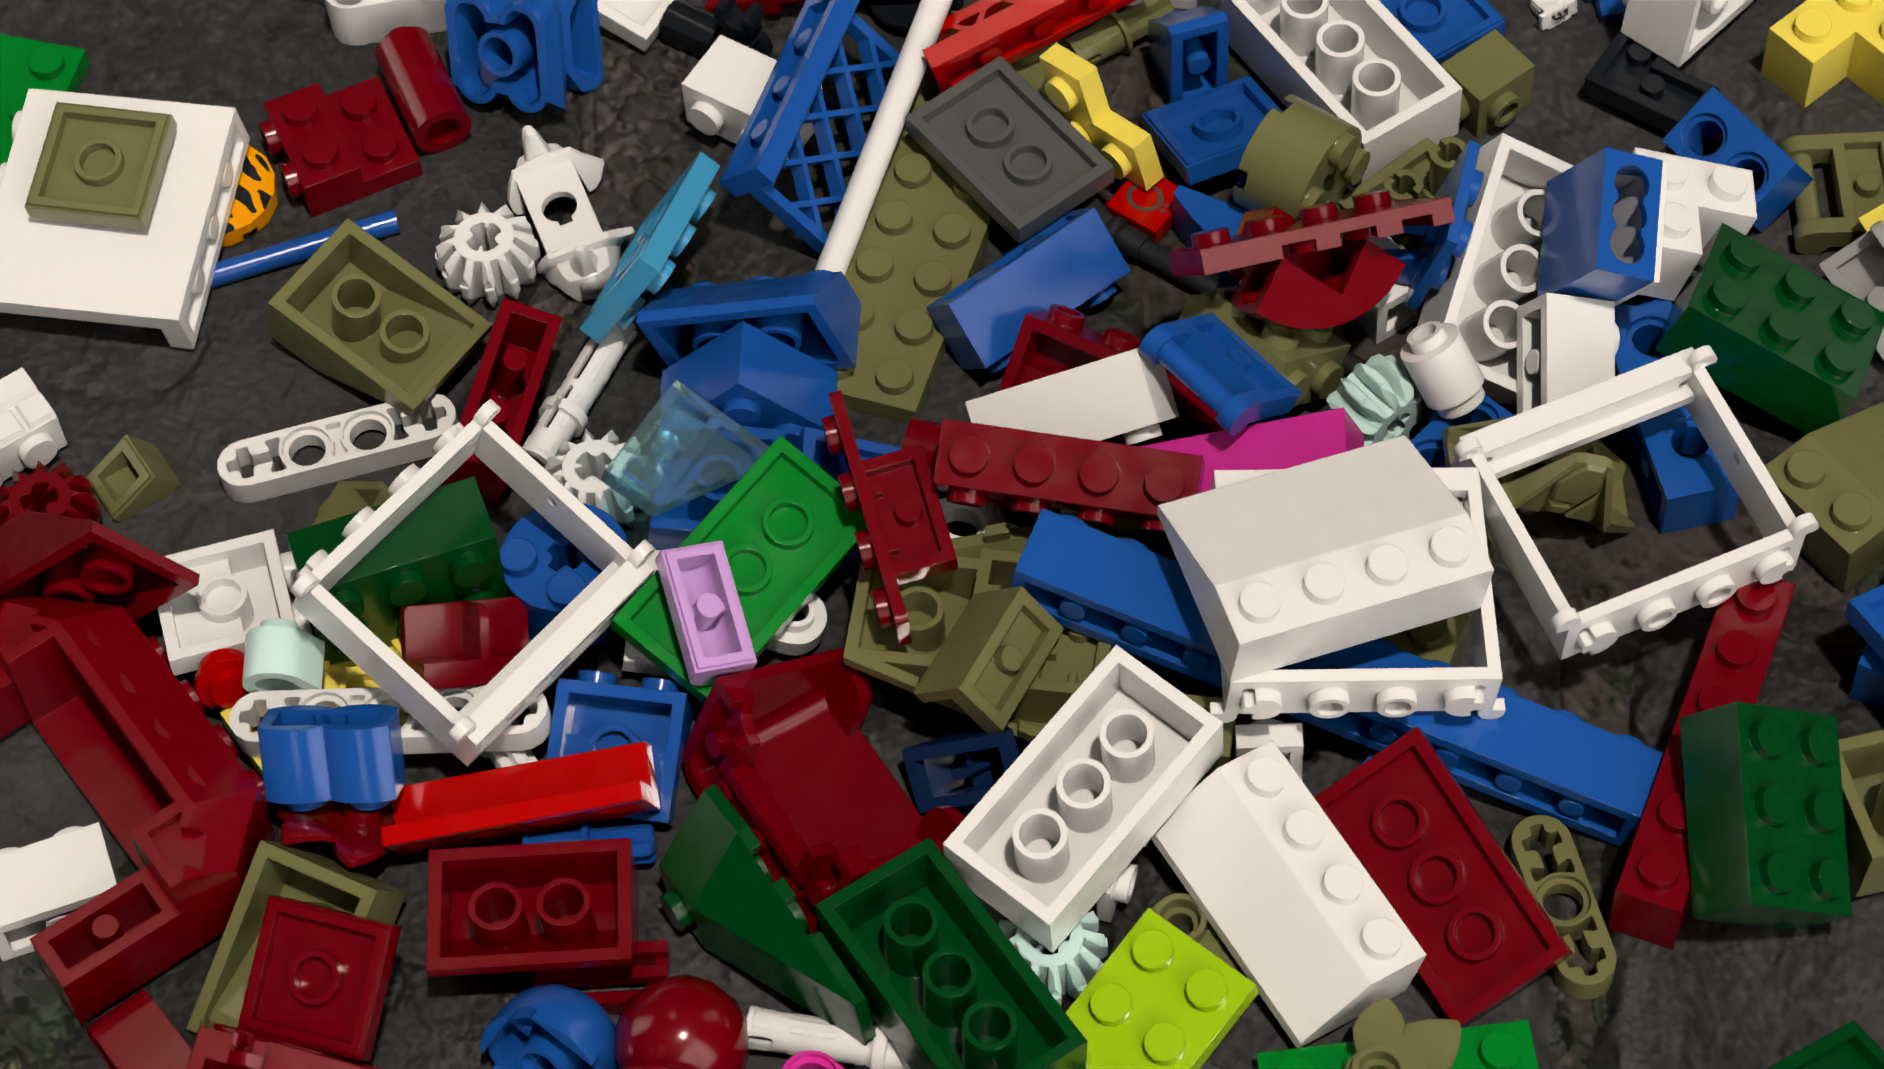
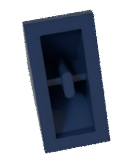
M980 726L901 750L919 813H925L930 809L945 805L956 808L978 804L1020 756L1013 729L1005 726L1003 731L986 733Z

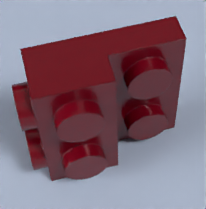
M378 76L326 96L319 82L263 103L267 120L258 123L263 141L271 156L281 153L285 163L278 167L291 199L302 196L311 217L318 216L423 175L420 159Z
M1051 304L1049 311L1039 310L1025 314L998 391L1139 348L1142 340L1129 332L1110 327L1106 328L1104 335L1083 327L1086 316L1083 313L1063 305ZM1118 435L1102 441L1116 443Z

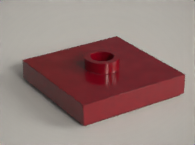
M269 895L237 1028L352 1059L369 1061L373 1051L402 926L279 895Z

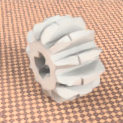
M481 202L476 214L470 216L458 210L455 219L456 225L441 226V234L439 236L441 244L436 246L437 252H435L438 270H441L444 284L450 293L461 292L462 297L469 306L481 297H486L487 301L494 308L498 296L503 294L518 300L519 292L521 291L520 284H534L536 275L535 265L539 263L538 258L541 256L538 240L534 238L531 224L527 221L526 217H514L507 204L492 213Z
M585 429L582 442L579 444L562 439L561 447L559 448L560 456L547 457L545 469L582 503L600 508L611 515L617 522L632 528L633 520L635 519L634 511L647 509L649 500L647 488L651 482L649 466L645 464L644 459H641L639 449L635 446L634 441L620 444L619 437L615 435L612 429L601 440H595L594 436L587 429Z

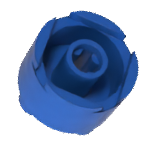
M583 503L628 544L623 529L611 515L600 508ZM536 510L525 515L513 526L499 551L508 596L517 597L528 610L529 639L531 640L602 572L599 567ZM610 625L589 647L602 644L617 633L611 629Z

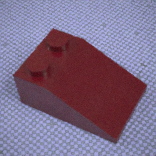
M25 511L0 526V600L36 596L123 606L133 621L198 586L200 574L94 520Z

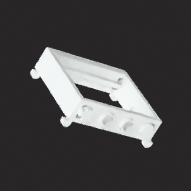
M1709 345L1701 346L1696 350L1693 347L1687 348L1459 437L1458 444L1454 447L1453 452L1456 456L1454 467H1479L1485 527L1560 660L1580 652L1583 654L1589 652L1590 655L1597 654L1614 644L1618 637L1640 628L1645 632L1657 630L1671 622L1678 613L1701 604L1703 608L1717 606L1729 599L1738 588L1759 580L1761 584L1765 585L1782 579L1784 573L1795 568L1806 534L1819 528L1817 520L1810 512L1795 517L1705 368L1717 361V356ZM1685 406L1764 538L1577 612L1567 602L1499 483L1498 478Z
M492 399L480 407L473 420L464 427L460 422L450 426L432 448L436 455L421 469L414 463L404 469L387 490L391 497L376 511L367 506L357 513L344 528L342 536L345 540L330 554L321 549L309 558L306 565L297 573V580L290 589V592L296 596L293 607L467 767L611 625L614 616L646 583L655 570L645 561L655 551V548L645 539L633 550L500 429L492 419L501 411V407ZM475 454L599 567L602 572L460 711H457L328 591L469 457Z
M1479 467L1432 468L1467 511L1488 555ZM1283 469L1214 470L1211 490ZM1490 580L1481 608L1468 612L1474 667L1270 670L1230 682L1220 661L1223 702H1210V713L1223 723L1234 721L1238 714H1251L1252 719H1268L1280 713H1311L1319 718H1336L1348 712H1378L1386 717H1403L1415 711H1446L1453 716H1471V712L1477 710L1478 716L1482 719L1499 718L1504 715L1506 709L1504 698H1496L1503 678L1492 582Z

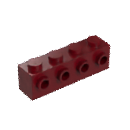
M942 419L933 484L940 492H947V502L984 508L987 498L1012 502L1011 511L1032 516H1039L1042 508L1051 511V508L1077 511L1076 517L1085 523L1102 526H1114L1116 517L1141 520L1140 530L1166 535L1157 514L1158 505L1201 493L1205 461L1202 455Z

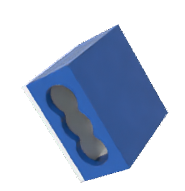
M1604 147L1547 181L1537 297L1545 293L1615 301V306L1660 283L1669 161Z

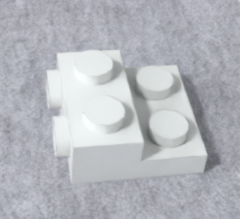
M274 529L165 556L200 574L198 586L158 607L167 655L175 676L198 670L201 660L212 651L232 648L244 653L246 633L260 626V623L266 619L282 618L294 621L299 625L300 630L313 636L310 621L293 607L294 603L291 600L290 589L297 580V572L291 551L280 554Z

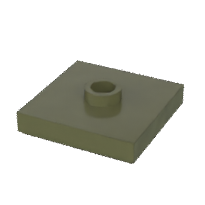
M56 102L24 206L30 218L147 231L177 128V123L172 114Z

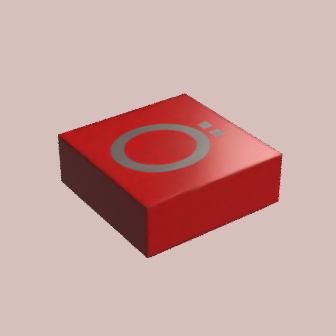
M1162 178L1146 191L1128 179L1106 203L1105 207L1114 216L1124 217L1128 224L1135 226L1150 236L1152 241L1158 243L1173 226V193L1178 185Z

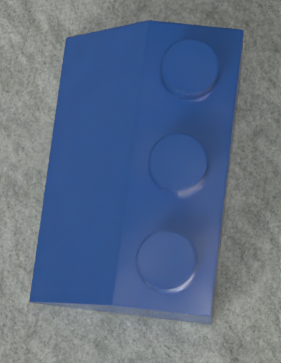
M814 270L802 276L783 278L757 276L744 282L725 284L699 282L687 288L668 289L637 312L636 323L668 367L736 324L744 321L835 370L856 367L862 303L842 271Z

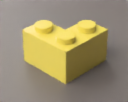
M1806 0L1769 28L1761 74L1803 108H1806L1845 77L1884 107V0Z

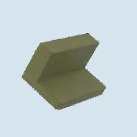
M1023 586L977 593L970 599L913 693L923 703L952 699L986 733L1003 731L1063 632L1064 627Z

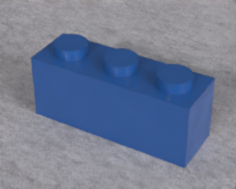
M1095 207L1073 210L928 305L926 309L962 370L987 369L988 373L991 374L1007 367L1026 313L1039 310L1049 311L1051 304H1059L1072 309L1081 304L1085 308L1093 307L1112 296L1117 291L1113 282L1131 270Z

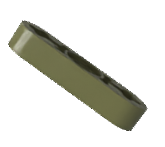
M1547 815L1527 817L1517 824L1512 833L1509 852L1510 861L1543 909V902L1549 896L1559 893L1575 898L1582 909L1579 915L1569 920L1556 919L1546 912L1573 952L1572 955L1550 969L1557 987L1571 998L1578 1000L1598 998L1612 984L1617 956L1568 828L1554 817ZM1540 840L1544 848H1552L1550 859L1552 874L1544 878L1545 867L1537 850L1529 851L1530 841ZM1581 935L1580 948L1585 960L1588 963H1596L1594 975L1585 976L1581 967H1572L1575 954L1572 940Z

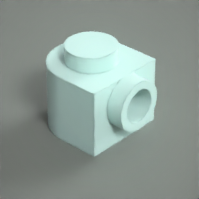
M271 618L262 621L260 626L246 633L242 687L249 693L271 690L322 689L325 642L300 630L299 625L294 621L282 618Z

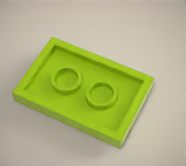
M1148 907L1066 1011V1014L1088 1041L1086 1069H1200L1255 999L1259 991L1254 982Z

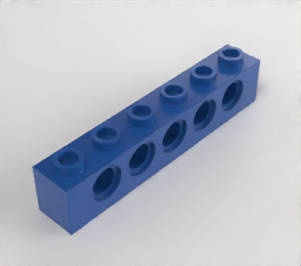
M1638 294L1615 306V323L1620 332L1619 347L1615 354V376L1667 357L1656 351L1655 348L1674 303L1672 304L1670 300ZM1643 353L1653 354L1655 356L1645 355ZM1685 406L1622 430L1660 534L1735 518L1739 496ZM1680 454H1687L1694 456L1696 458H1687L1681 456Z

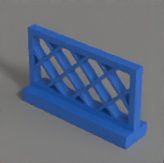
M860 0L805 1L719 180V184L735 198L750 193L820 255L828 234L823 230L818 207L833 205L836 217L846 191L839 161L854 159L856 166L866 140L861 116L876 115L886 90L882 71L888 70L892 74L900 54L855 13ZM845 33L857 42L862 64L848 65L842 43ZM865 73L872 105L858 107L851 75ZM834 77L841 109L826 110L821 89L824 78ZM844 118L851 151L837 152L829 120ZM812 122L820 155L805 157L799 131L804 123ZM823 164L830 197L815 198L808 166ZM791 168L798 202H790L773 187L780 171L783 169Z

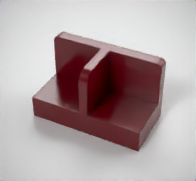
M514 596L404 605L400 609L402 660L434 689L487 685L529 643L528 610Z

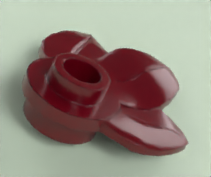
M325 802L323 806L310 811H291L285 806L277 810V816L284 820L280 839L282 845L311 841L334 843L336 856L348 868L364 865L388 852V849L383 847L381 827L394 825L393 812L387 807L362 811L353 809L350 803L335 804Z

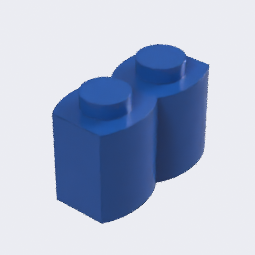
M380 704L349 705L337 708L316 705L284 706L268 709L257 727L266 801L285 804V807L291 811L314 810L323 806L325 801L330 800L350 803V806L356 810L369 811L387 806L391 800L397 799L406 782L399 707Z

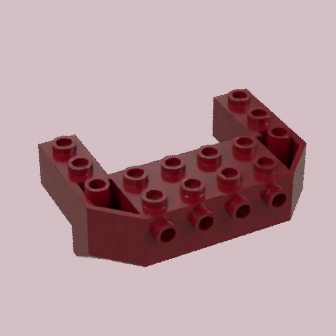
M36 596L0 600V739L30 721L138 870L30 938L47 977L81 1024L224 933L260 840L272 841L274 829L266 809L272 802L266 801L264 782L256 771L252 769L247 772L237 759L239 758V753L220 724L213 727L203 714L206 712L204 705L186 679L179 682L170 670L171 666L168 656L153 635L146 638L123 606Z

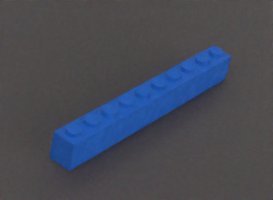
M1042 508L1015 568L1010 588L1023 586L1064 627L1112 646L1118 645L1127 652L1222 689L1220 658L1178 561L1152 552L1144 544L1136 540L1119 539L1091 528L1083 520L1067 514L1058 515ZM1379 638L1274 670L1445 668L1453 666L1443 661L1426 660L1398 649L1387 639ZM1500 685L1496 698H1504L1506 710L1503 716L1496 719H1482L1478 716L1477 710L1472 711L1471 716H1453L1446 711H1415L1403 717H1386L1378 712H1348L1336 718H1319L1311 713H1284L1379 752L1415 727H1419L1458 783L1538 815L1554 817L1566 826L1624 849L1640 824L1664 753L1647 747L1636 737L1627 734H1614L1584 722L1578 715L1562 709L1553 710L1525 699L1513 689Z

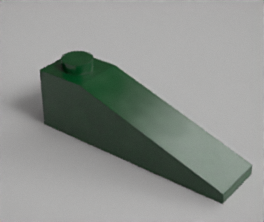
M715 784L702 791L658 865L667 891L660 895L659 899L668 918L679 931L688 926L707 950L830 1024L837 1026L865 1045L871 1042L877 1035L865 995L822 932L815 930L810 933L808 922L796 902V894L785 878L782 877L775 882L773 881L767 866L757 853V851L761 850V843L748 824Z

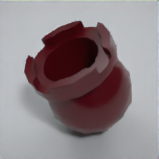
M688 974L653 980L627 1001L614 1028V1056L618 1069H744L749 1059L747 1020L737 1000L712 981Z

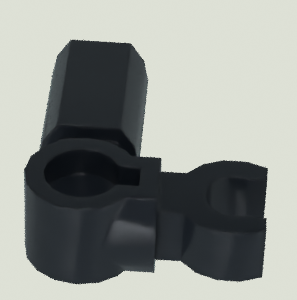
M674 0L663 13L659 23L663 41L701 57L704 56L720 34L766 56H769L773 51V44L763 31L761 23L764 18V10L760 3L755 1L745 12L738 7L735 0H720L715 6L714 13H711L683 0Z

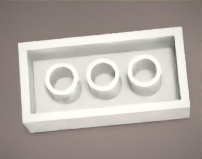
M1221 0L1220 10L1225 11L1229 19V45L1286 108L1289 105L1283 98L1293 94L1360 129L1362 134L1361 148L1370 152L1371 156L1364 175L1357 183L1358 186L1428 137L1432 142L1439 145L1440 139L1449 136L1453 137L1458 134L1462 87L1379 0Z
M1115 645L943 843L944 855L972 892L1053 953L1223 754V722L1118 645Z

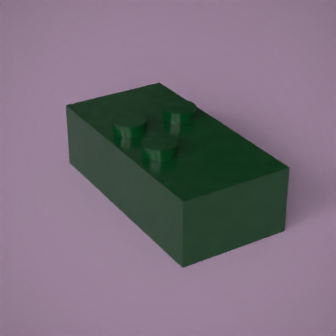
M930 837L815 905L816 929L822 932L867 999L871 1016L911 1069H1086L1088 1048L1086 1038Z

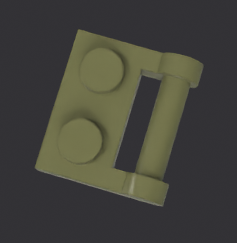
M1884 131L1797 135L1781 142L1779 147L1814 179L1794 199L1797 224L1792 232L1797 252L1804 255L1819 254L1826 251L1829 247L1847 246L1864 235L1866 232L1858 218L1884 203ZM1815 164H1830L1838 217L1821 218L1813 170Z

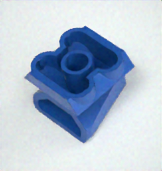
M597 0L446 1L444 9L452 82L470 101L486 104L494 98L507 99L519 110L527 113H536L544 107L566 110V88L589 92L599 87L602 83L603 62Z

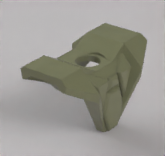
M1507 418L1451 426L1444 429L1442 438L1446 468L1454 467L1456 456L1453 451L1454 447L1458 444L1459 437ZM1598 439L1541 461L1546 466L1531 473L1530 466L1498 478L1515 510L1522 508L1539 512L1544 507L1546 511L1559 514L1564 513L1567 518L1585 521L1598 530L1608 533H1630L1635 528L1634 522L1628 518L1623 485L1626 463Z

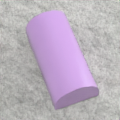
M723 541L660 550L655 561L690 684L694 686H709L714 684L717 677L751 670L756 665L757 659Z

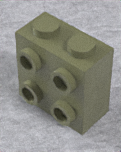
M1240 284L1189 296L1178 320L1208 313L1215 314L1302 392L1293 407L1325 399L1339 386L1340 378H1343L1344 368L1341 365L1351 345L1333 334V327L1291 329L1258 320L1242 312L1232 303L1230 298L1238 290Z

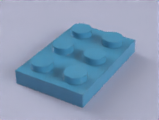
M700 152L641 222L579 330L600 343L615 324L623 330L631 324L637 316V312L641 310L646 301L640 296L642 293L646 294L650 291L655 295L660 290L676 266L674 262L668 259L669 255L675 259L686 247L697 229L688 223L689 220L696 223L716 196V193L708 187L720 168L718 163L703 152Z

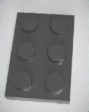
M1001 56L905 116L906 131L1019 244L1115 181V166Z

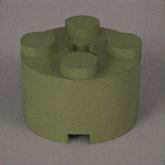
M1291 94L1283 98L1289 107L1284 112L1272 108L1251 137L1238 167L1239 170L1248 174L1245 188L1243 190L1234 185L1233 199L1235 204L1248 211L1278 207L1296 220H1301L1300 208L1329 202H1336L1338 204L1348 184L1355 185L1360 181L1368 167L1371 155L1370 152L1361 148L1362 134L1358 127Z

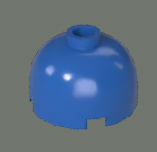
M560 984L539 985L522 991L495 1014L485 1027L480 1041L481 1055L489 1047L490 1056L495 1063L491 1069H618L614 1056L615 1024L610 1015L592 997L580 990Z

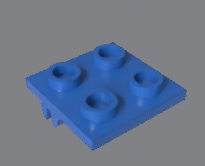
M1468 141L1434 198L1451 197L1455 222L1439 226H1403L1404 233L1426 238L1424 248L1383 249L1406 264L1396 283L1409 285L1405 306L1417 309L1430 288L1440 290L1449 271L1451 255L1460 258L1467 246L1473 222L1464 219L1466 208H1471L1475 203L1484 177V172L1475 169L1481 146L1477 142Z

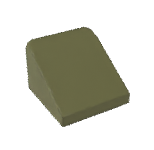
M128 434L86 476V479L91 483L92 488L112 518L118 522L166 498L181 486V482L155 445Z

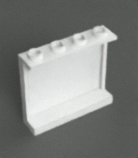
M29 88L23 110L17 111L13 119V144L8 161L0 165V312L156 328L162 330L171 347L194 349L250 137L236 108ZM56 102L172 114L177 123V128L147 231L30 218L24 206Z

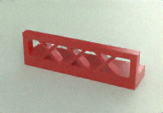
M979 0L946 17L936 44L922 50L927 62L926 69L941 94L999 56L1003 57L1009 64H1012L1136 0Z
M643 741L405 785L397 799L391 800L394 825L381 827L383 847L404 856L426 853L429 850L448 849L519 836L525 832L536 833L580 825L583 822H596L660 810L652 747L649 743Z

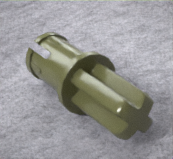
M1144 0L1119 14L1114 11L1104 16L1095 25L1063 39L1061 45L1091 64L1097 65V63L1119 52L1123 54L1132 52L1134 49L1133 42L1148 35V20L1162 17L1175 11L1170 0Z

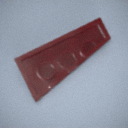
M1379 190L1352 196L1354 207L1338 211L1336 202L1300 208L1301 220L1285 224L1283 215L1248 220L1245 222L1247 233L1230 236L1228 227L1193 233L1190 235L1192 246L1168 251L1173 276L1209 275L1284 259V251L1288 250L1289 254H1301L1342 246L1341 237L1342 241H1355L1373 237L1382 238L1404 233L1403 226H1439L1455 222L1451 197L1391 200L1390 190Z

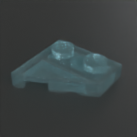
M675 379L605 469L600 480L645 513L655 517L741 479L770 446Z

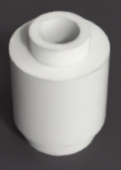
M1429 321L1417 326L1408 334L1407 342L1401 349L1400 357L1427 407L1437 410L1440 417L1445 419L1457 418L1474 410L1485 397V391L1482 387L1484 376L1458 327L1452 323Z

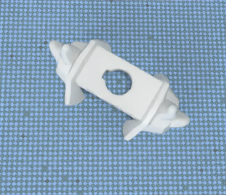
M525 125L522 128L524 154L517 160L516 168L511 170L507 201L512 211L517 215L525 214L526 205L546 255L536 266L537 272L542 273L550 283L578 302L597 299L619 262L621 244L627 241L635 231L633 227L602 231L583 184L589 192L598 186L602 177L603 159L582 153L570 146L563 148L557 143L547 144L531 125ZM558 197H570L577 203L576 211L571 216L573 221L560 226L558 221H551L544 216L545 206L551 200Z

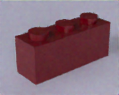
M503 297L460 420L464 427L473 420L480 407L492 399L501 407V411L492 421L518 445L520 444L563 319L562 317ZM473 454L439 486L475 477L483 502L498 508L506 483Z

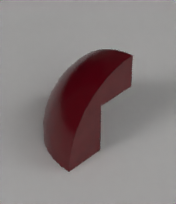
M1278 207L1247 211L1243 215L1236 235L1247 233L1245 222L1256 218L1283 215L1284 224L1298 220ZM1368 239L1345 242L1340 247L1301 254H1289L1288 250L1284 251V259L1228 270V274L1240 284L1238 290L1230 299L1236 308L1269 324L1291 329L1330 328L1358 318L1379 303L1398 280L1406 264Z

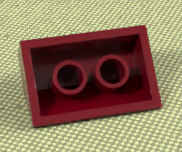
M631 838L429 850L426 960L428 977L633 965L639 939V874Z

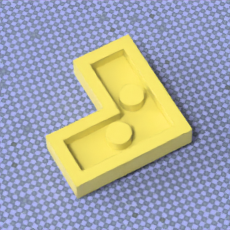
M1057 42L1039 56L1047 83L1044 85L1047 96L1055 105L1056 110L1115 166V178L1122 180L1125 177L1147 191L1164 177L1151 134L1110 110L1095 65Z

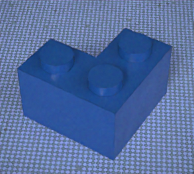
M741 321L662 371L658 423L659 417L780 429L786 430V440L794 445L804 426L823 430L821 418L832 415L828 394L837 391L838 371L756 327Z

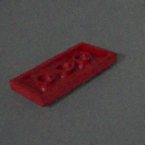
M1415 727L1314 797L1426 953V957L1418 972L1449 1019L1460 1022L1461 1028H1464L1573 954L1419 727Z

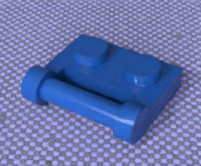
M1213 313L1159 324L1144 337L1139 345L1138 351L1145 359L1155 366L1162 364L1217 414L1216 423L1229 435L1238 434L1251 422L1289 413L1302 394L1300 390Z

